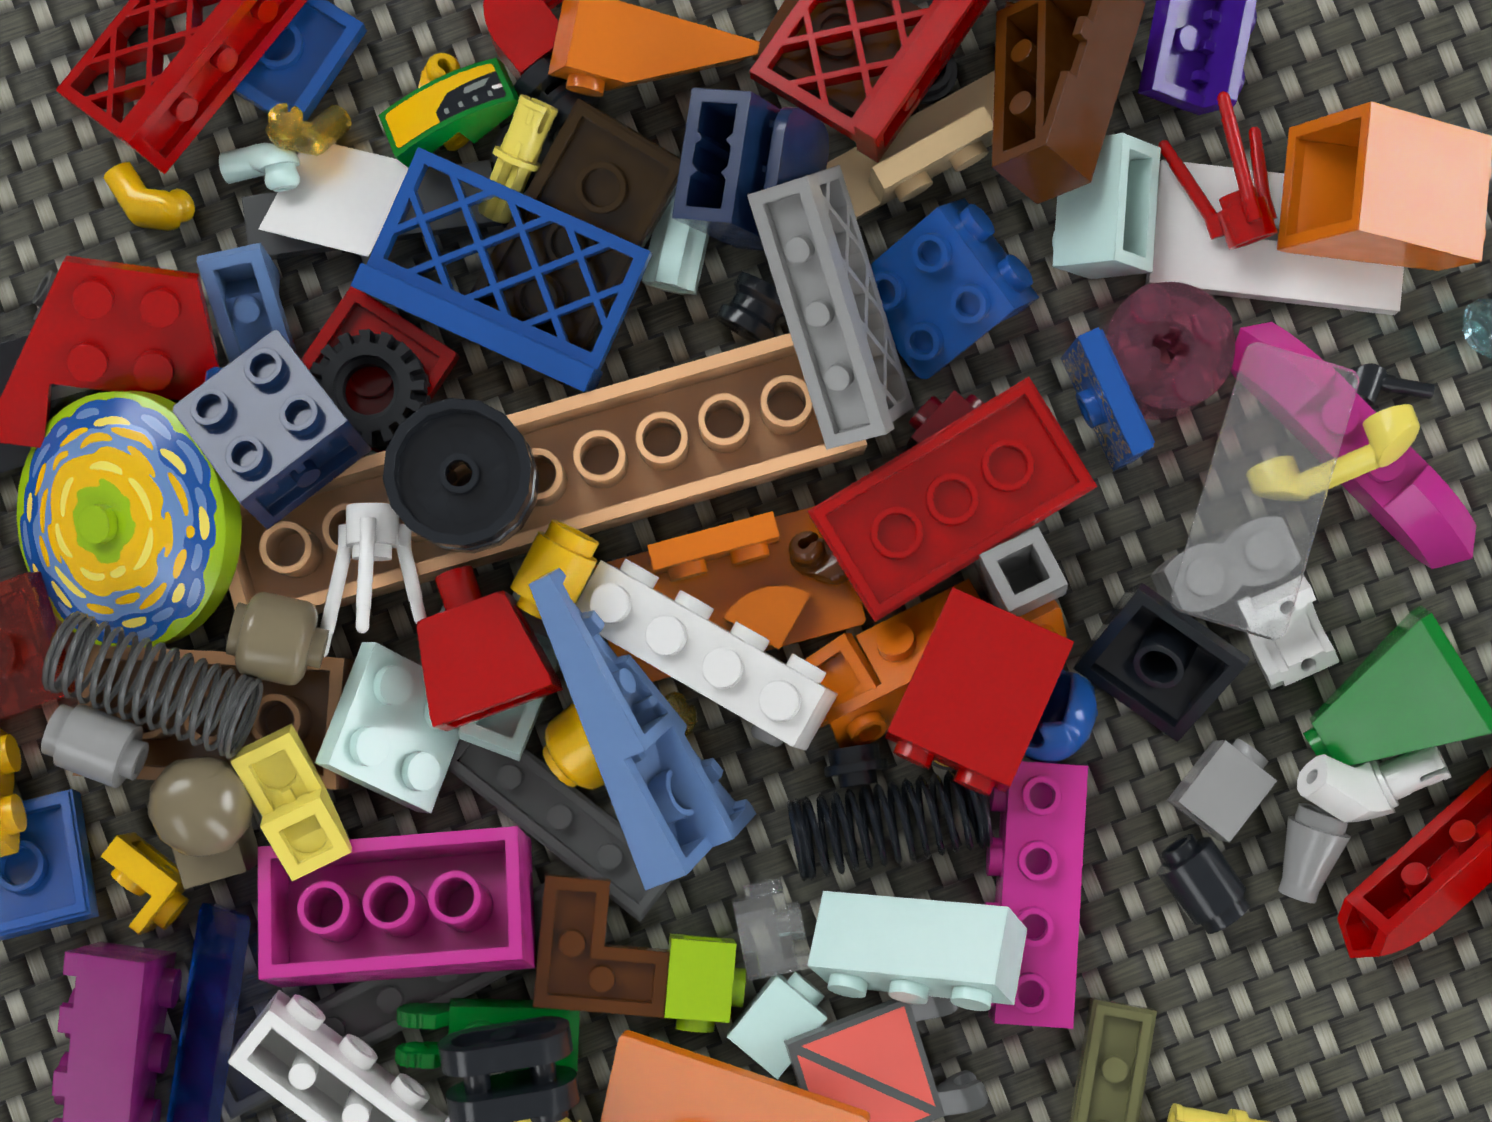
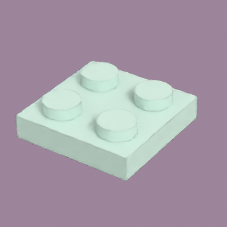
M362 642L315 764L416 812L432 813L459 741L460 727L444 731L432 726L421 665L376 642Z

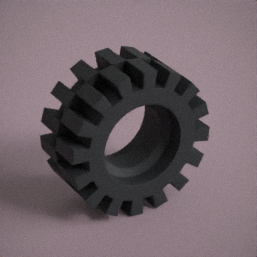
M370 329L359 330V335L351 336L347 332L337 337L340 341L337 345L331 347L327 344L320 351L324 357L319 364L313 362L310 372L340 411L357 429L370 448L385 450L399 425L422 406L430 404L431 397L427 392V387H431L429 377L422 367L424 365L406 344L396 340L393 335L381 331V334H375ZM365 367H378L387 371L394 384V395L390 404L383 411L373 415H363L355 412L348 404L346 398V386L349 379L355 372Z

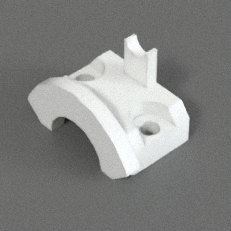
M1304 575L1252 599L1244 597L1234 602L1235 611L1245 637L1271 690L1283 685V683L1287 686L1339 663L1336 651L1329 641L1312 602L1316 598L1311 585Z

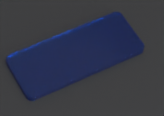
M202 903L199 909L166 1122H220L229 1068L228 1060L231 1055L249 938L250 919L248 915L215 903Z

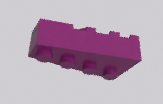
M102 941L65 951L63 975L75 976L76 981L68 1003L63 1002L59 1009L57 1032L65 1033V1037L70 1039L69 1051L63 1054L58 1067L53 1073L51 1095L54 1096L55 1104L63 1105L64 1109L63 1118L56 1117L52 1122H160L161 1100L154 1099L153 1097L157 1073L165 1072L171 1053L172 1037L170 1034L164 1033L167 1008H174L176 1006L181 990L182 972L180 969H174L176 952Z

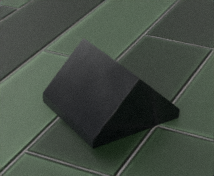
M1140 583L1126 590L1073 669L1178 742L1247 666L1250 658L1144 583Z

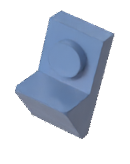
M261 243L197 256L196 262L229 362H232L274 330L279 331L296 352L279 296L280 273Z

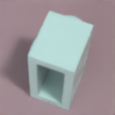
M1125 133L1105 136L1091 183L1057 196L1055 231L1052 237V267L1088 279L1153 272L1160 147Z

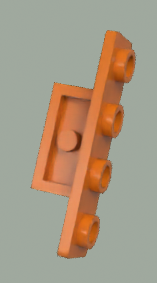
M969 579L953 586L981 600ZM952 587L855 635L860 648L881 684L876 689L872 688L828 711L826 718L840 748L870 744L879 739L889 729ZM1055 600L1019 616L1065 638L1067 637L1062 612Z

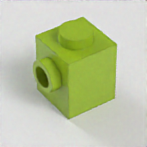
M670 933L664 1018L676 1019V1029L689 1032L711 1033L714 1032L715 1022L730 1023L731 1007H743L746 968L735 967L737 944L734 939Z

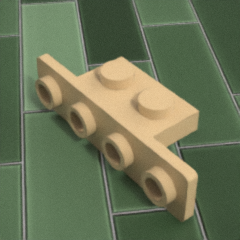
M995 70L912 115L878 163L857 151V147L827 162V169L840 165L856 219L895 198H898L900 202L908 201L927 190L933 184L931 178L951 167L954 168L955 172L962 171L977 163L989 153L987 147L993 145Z

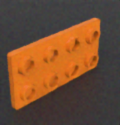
M813 507L774 517V513L771 511L647 545L648 551L606 562L620 569L626 558L658 576L659 579L654 589L675 600L679 591L682 590L714 608L709 620L729 632L733 624L724 620L723 617L733 604L746 594L763 587L778 585L804 590L811 595L781 647L858 627L866 621L861 600L849 580L839 585H832L802 575L791 564L789 543L796 534L803 531H812L817 533L819 538H822L807 513ZM608 640L610 648L618 657L630 654L652 682L671 677ZM768 645L764 652L773 650L775 648Z
M625 1030L618 1039L600 1122H869L870 1114L866 1110L631 1030Z

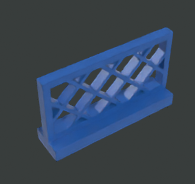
M418 147L367 264L360 263L351 287L582 392L595 390L603 375L601 368L653 253ZM428 167L450 177L458 201L425 213L418 189ZM462 182L482 191L467 197ZM495 197L506 201L516 227L483 239L471 207ZM412 205L416 217L405 221ZM519 208L539 216V218L525 223ZM463 211L474 243L441 256L430 223ZM552 223L564 227L574 253L541 266L529 232ZM420 227L432 260L409 269L388 261L398 235ZM577 234L591 239L598 244L582 249ZM520 236L532 269L499 282L487 249ZM610 249L633 258L623 283L601 292L598 291L587 258ZM478 253L490 286L463 295L454 290L445 265ZM578 262L590 296L556 308L545 275ZM436 269L441 284L421 275ZM536 278L548 312L526 321L512 317L503 291ZM494 295L500 311L479 302V300ZM616 296L607 316L602 301ZM594 304L602 330L592 352H589L569 342L560 317ZM552 321L557 337L536 328V326Z

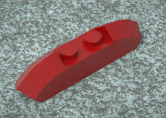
M1492 767L1344 898L1337 920L1350 958L1385 956L1421 941L1445 924L1492 882Z

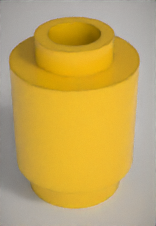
M552 519L546 532L538 531L510 586L515 593L520 595L516 605L528 614L542 620L529 584L557 568H560L566 575L563 585L571 600L576 604L597 563V559L593 557V554L599 542L572 526Z

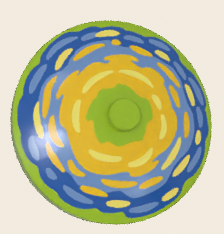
M111 391L92 394L72 402L47 423L45 438L41 447H31L21 473L17 496V528L23 559L35 588L51 612L63 623L70 614L80 611L88 614L89 617L94 616L97 626L104 621L109 622L111 632L117 627H123L125 637L131 632L137 633L139 642L143 638L150 637L152 647H155L160 642H164L166 645L184 638L204 624L215 612L226 595L235 574L242 534L240 503L173 413V406L176 403L167 398L143 391ZM78 624L73 629L74 633H76L78 629ZM105 628L101 631L94 644H102ZM119 634L115 636L110 646L117 645ZM132 640L129 642L127 647H131Z

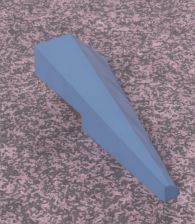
M557 568L531 582L529 587L646 891L687 875L712 847L733 840L752 820L756 812L747 799L735 801L718 781L722 777L724 770L714 758L700 759L685 736L687 724L630 654L618 657L599 634L605 623L594 610L584 613L580 611L571 600L563 585L566 575L560 568Z

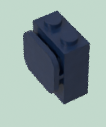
M692 88L672 218L735 248L764 251L747 195L827 169L829 137L826 126L823 122L800 108L784 107L779 109L752 91Z

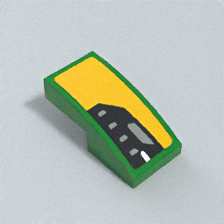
M493 58L468 65L434 79L406 95L378 116L395 158L409 168L418 147L433 153L458 132L471 142L476 143L514 113L519 97L505 65L499 59Z

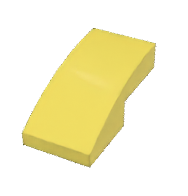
M292 723L242 747L230 759L233 768L262 815L260 828L291 881L352 852L351 843L336 808Z

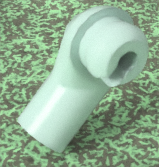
M259 143L223 152L219 155L220 171L228 184L265 175L266 187L275 192H281L296 188L300 182V176L296 169L300 165L297 154L291 149L272 143Z

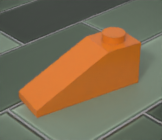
M563 0L548 75L566 79V89L572 92L602 97L604 90L611 91L740 62L757 55L760 42L619 0Z

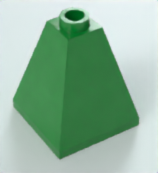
M1419 606L1411 611L1313 714L1310 718L1313 727L1303 733L1316 756L1325 754L1351 766L1492 734V708L1433 614L1423 606Z

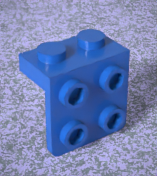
M965 198L937 207L870 264L896 350L914 374L921 379H928L936 375L1000 322L1021 313L1040 298L1031 287L1033 279L1027 267L1016 256L1006 254L993 236L995 228L990 218L981 208L974 204H969Z

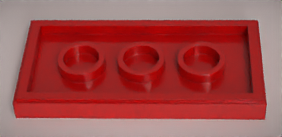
M1027 377L808 510L807 513L875 623L979 559L980 554L1015 538L1098 486L1031 378Z

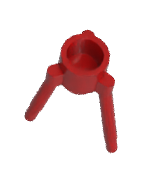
M1222 91L1217 96V102L1239 190L1219 199L1221 211L1218 213L1215 211L1171 144L1167 140H1162L1158 143V147L1161 148V154L1169 164L1168 166L1204 218L1211 240L1224 236L1228 249L1233 250L1277 234L1278 231L1274 223L1277 215L1270 196L1261 130L1254 126L1249 129L1248 133L1254 179L1253 186L1230 95Z

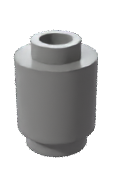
M61 704L55 710L46 726L41 742V752L53 757L54 765L107 786L118 788L126 778L135 780L138 777L147 759L149 744L142 741L143 728L140 725L98 709H93L84 704H78L75 708Z

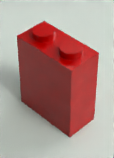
M952 587L885 738L897 743L893 753L923 768L929 769L932 761L935 760L957 770L954 777L955 782L982 795L990 796L993 788L1006 792L1014 780L1074 641Z

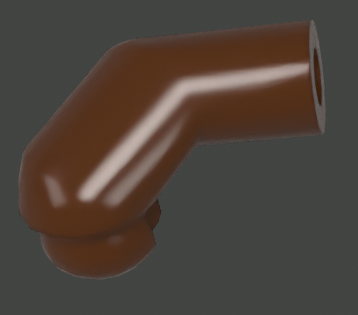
M803 531L792 538L789 543L790 561L798 572L804 576L832 585H839L848 580L827 544L822 538L818 537L817 533Z

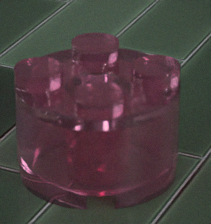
M1160 282L1142 286L1117 308L1103 327L1104 334L1145 419L1165 420L1185 414L1199 406L1225 382L1235 357V336L1232 328L1231 314L1205 291L1185 283ZM1160 340L1168 342L1170 344V352L1176 354L1167 364L1160 361L1161 350L1154 347Z

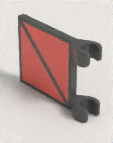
M928 996L926 1004H909L891 999L784 1041L799 1088L866 1110L870 1114L869 1122H931L944 1116L978 1110L988 1102V1095L984 1084L977 1080L976 1076L968 1070L953 1074L938 1086L935 1085L916 1021L940 1018L956 1012L959 1007L952 1004L950 998Z

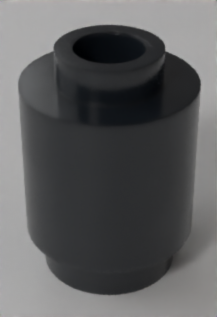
M1188 834L1170 844L1161 853L1160 856L1164 863L1158 869L1157 874L1192 924H1201L1208 934H1213L1236 922L1249 909L1250 904L1244 897L1245 885L1211 837L1196 840L1193 834Z

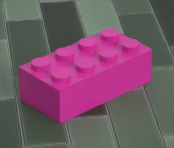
M518 826L349 839L352 846L350 854L294 881H291L271 846L258 847L259 980L284 988L536 968L531 838Z

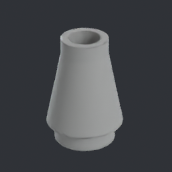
M1299 803L1295 816H1288L1283 872L1278 891L1299 901L1316 903L1320 889L1351 838L1350 835L1345 833L1349 822L1341 821L1318 806Z

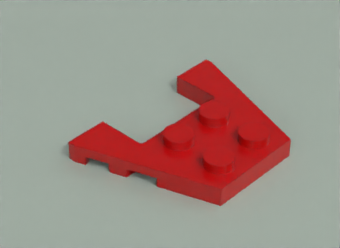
M66 255L0 397V443L41 447L45 438L46 425L50 417L52 384L110 392L143 391L173 400H182L203 384L206 371L213 367H219L217 347L199 273Z

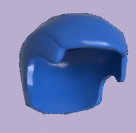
M1061 671L1026 750L1025 757L1040 763L1060 762L1072 756L1089 739L1098 716L1094 687L1088 679L1077 673Z

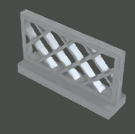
M840 165L748 194L747 197L826 450L889 433L895 429L893 421L913 409L914 406Z

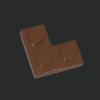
M558 874L545 875L533 1007L664 1018L669 949L605 944L611 879Z

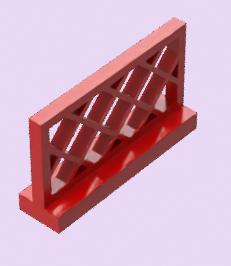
M129 0L57 87L56 91L165 175L308 0ZM219 3L203 22V8ZM187 12L186 30L165 36L166 19ZM148 24V42L127 48L128 38L137 27ZM179 51L163 71L164 55ZM147 61L146 79L125 85L126 67ZM109 72L108 90L86 97L82 95L98 75ZM139 100L123 119L124 104Z
M799 0L749 70L750 77L765 88L855 141L857 151L878 163L991 0H933L928 8L906 13L901 12L899 0H891L894 15L860 23L857 22L853 0H845L850 25L813 32L810 15L819 3L833 0ZM805 24L806 34L796 36ZM916 25L907 38L905 27ZM897 29L901 48L894 58L866 64L861 37ZM853 39L859 66L822 73L817 46ZM810 48L815 75L789 81L772 71L784 53ZM880 76L872 88L870 78ZM862 79L866 98L852 118L829 105L825 87ZM818 89L820 99L807 91Z

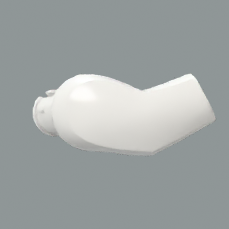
M1437 746L1408 752L1383 763L1373 760L1353 766L1323 754L1313 758L1299 772L1297 790L1302 797L1341 821L1359 822L1395 813L1394 808L1399 806V799L1424 787L1451 778V774Z

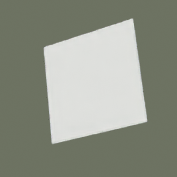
M306 138L297 155L300 161V165L296 167L300 176L299 184L294 189L277 193L258 230L369 257L409 168L394 158Z

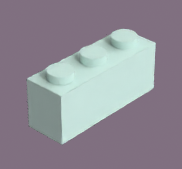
M823 891L807 966L828 983L827 989L829 991L846 997L863 998L866 996L867 990L888 992L891 998L909 1004H926L928 996L950 998L952 1004L964 1009L988 1011L991 1008V1003L1015 1004L1027 928L1007 906Z

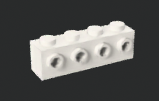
M626 558L620 569L600 560L579 597L576 606L582 613L594 610L605 623L602 631L599 632L602 637L788 745L805 751L808 749L838 693L821 684L826 675L825 671L793 653L787 663H783L764 652L770 640L738 622H735L730 632L711 622L709 618L714 608L682 590L679 591L675 600L654 589L659 579L658 576Z
M278 990L238 1040L228 1060L230 1065L306 1122H450L449 1116L428 1102L430 1096L422 1085L403 1073H400L397 1077L393 1076L376 1063L378 1056L368 1044L352 1034H347L344 1038L323 1023L326 1019L323 1012L314 1003L301 995L295 994L290 998L281 990Z

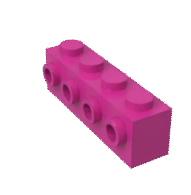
M1022 761L1010 788L1006 792L993 788L990 795V811L1000 812L999 838L993 837V842L990 847H987L986 875L996 876L995 902H985L984 905L1009 907L1027 928L1015 1004L991 1003L988 1017L996 1024L1073 1029L1088 766Z

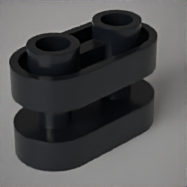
M542 1016L462 1029L446 1035L437 1044L442 1073L451 1077H463L464 1080L450 1087L445 1094L450 1122H514L530 1119L532 1122H557L566 1118L569 1115V1109L575 1107L580 1102L581 1097L576 1070L568 1066L555 1065L556 1061L567 1057L573 1051L570 1024L565 1018ZM529 1067V1069L490 1075L491 1073L504 1072Z

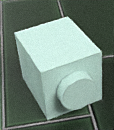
M776 970L727 1030V1038L778 1080L791 1064L784 1041L819 1028L828 1019L826 1011L818 1006L825 996L796 971L787 980Z

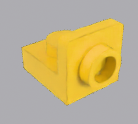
M135 832L117 835L101 855L103 859L115 867L111 872V876L121 886L138 896H143L145 892L151 895V898L129 925V928L138 935L152 931L157 926L166 930L188 904L189 899L183 895L186 889L183 887L177 865Z

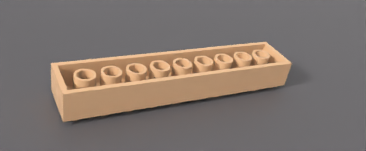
M790 333L506 415L532 448L538 468L539 485L535 507L524 527L505 543L477 553L446 551L411 531V548L419 582L422 584L435 580L436 576L462 566L477 568L528 553L538 531L546 532L552 519L563 522L590 535L863 455L867 442L862 440L826 450ZM386 451L359 459L268 530L240 504L242 519L240 554L236 571L229 587L234 609H236L238 603L248 604L250 599L259 592H269L308 601L315 605L318 614L323 613L338 549V525L346 524V505L365 502L390 504L383 482ZM465 464L455 469L458 480L452 485L464 486L470 481L472 471ZM399 517V524H404ZM392 548V560L374 561L372 598L405 589L396 548ZM352 555L340 607L356 603L359 560H353Z

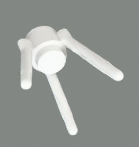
M365 502L346 505V524L338 525V549L320 628L329 630L324 657L329 653L351 555L353 560H359L355 626L359 633H365L369 629L374 561L392 560V548L397 549L414 622L417 624L418 621L427 617L411 548V530L405 524H399V516L388 503Z

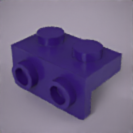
M1156 0L1138 93L1190 113L1202 115L1220 110L1217 96L1220 92L1225 91L1230 95L1233 107L1237 102L1238 95L1245 81L1243 68L1249 38L1257 20L1255 9L1257 0Z

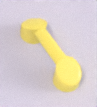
M1410 404L1396 405L1371 415L1362 424L1370 444L1299 474L1295 460L1292 457H1279L1254 466L1245 474L1251 494L1270 501L1303 502L1309 500L1308 498L1377 468L1390 465L1408 450L1419 432L1420 424L1413 406Z

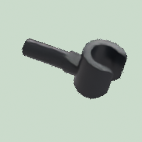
M1373 363L1352 367L1348 370L1344 380L1369 406L1375 405L1380 390L1431 399L1435 390L1434 384L1397 378L1394 375L1387 374V370Z

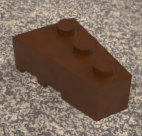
M1021 0L997 11L992 168L1036 204L1091 183L1146 4L1143 0Z

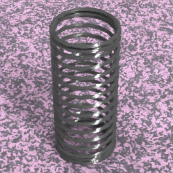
M75 611L66 617L58 628L46 654L42 669V683L45 691H51V693L55 694L63 691L67 699L77 696L80 704H87L91 701L93 709L105 707L107 714L111 715L119 712L123 720L133 717L136 725H142L147 722L150 730H157L161 727L163 734L167 736L175 732L179 741L189 738L192 746H198L203 743L206 751H213L217 748L219 755L226 756V759L234 757L245 743L256 719L263 695V682L259 678L256 679L253 676L249 677L243 674L235 683L236 673L233 668L227 670L221 678L222 667L220 663L212 665L208 670V662L206 658H202L194 665L192 653H187L180 659V651L175 647L166 654L164 642L156 644L152 649L150 637L143 638L140 642L136 632H131L125 637L123 627H117L111 632L109 622L104 621L97 626L94 616L89 617L88 614L80 611ZM78 624V629L68 648L62 672L55 680V672L64 645ZM105 628L99 653L91 670L82 682L89 654L99 634ZM119 634L112 660L97 686L103 660L115 636ZM132 640L127 662L111 691L119 661L127 645ZM146 645L140 669L125 696L132 669L143 647ZM160 650L158 662L154 670L153 676L147 686V689L145 690L144 694L140 699L146 675L155 656ZM174 656L168 678L154 704L162 676L171 658ZM187 662L186 671L182 679L181 685L177 691V694L173 702L169 707L174 687L176 685V682L179 678V675L183 667ZM201 668L195 690L189 700L188 705L186 706L183 712L189 690L199 669ZM214 675V680L211 689L198 715L203 696L206 692L210 680ZM76 678L75 691L70 693L67 688ZM227 680H228L227 688H226V690H225L223 699H222V701H221V703H220V705H219V708H218V710H217V712H216V714H215V716H214V718H213V715H214V712H215V708H216L217 702H218L219 697H220V695H221V693H222V690H223V688H224V686H225V684H226V682H227ZM90 683L89 696L83 698L81 693ZM104 688L103 701L96 703V697ZM119 692L118 706L110 708V702ZM133 696L132 711L128 714L124 713V707ZM148 700L146 716L139 719L138 712ZM246 701H247V705H246L245 711H244V713H243L242 719H241L240 724H239V726H238V728H237V730H236V732H235V734H234L235 727H236V725H237L238 719H239L240 714H241V712H242V710H243V707H244V705H245V703H246ZM162 704L160 721L153 724L152 717ZM177 707L174 726L167 729L166 722ZM191 712L189 730L185 734H181V726ZM206 715L203 735L198 740H195V731ZM220 720L217 740L212 745H209V736Z

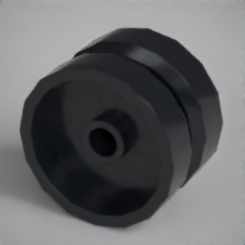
M448 398L422 406L399 425L385 452L383 482L391 508L411 531L446 551L477 553L501 546L524 527L537 503L539 472L532 448L504 413L478 400ZM465 464L472 471L470 481L464 486H453L452 484L458 480L455 469Z

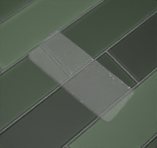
M1254 342L1248 345L1240 363L1170 596V603L1176 611L1269 640L1280 639L1287 632L1359 386V377L1354 370L1261 342Z

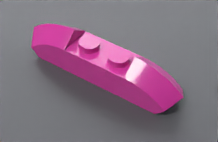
M1273 322L1240 328L1227 366L1236 381L1321 465L1370 444L1362 424L1376 412L1325 361L1300 340ZM1411 446L1398 460L1390 465L1377 468L1341 484L1415 559L1429 568L1435 569L1473 559L1476 524L1448 484Z

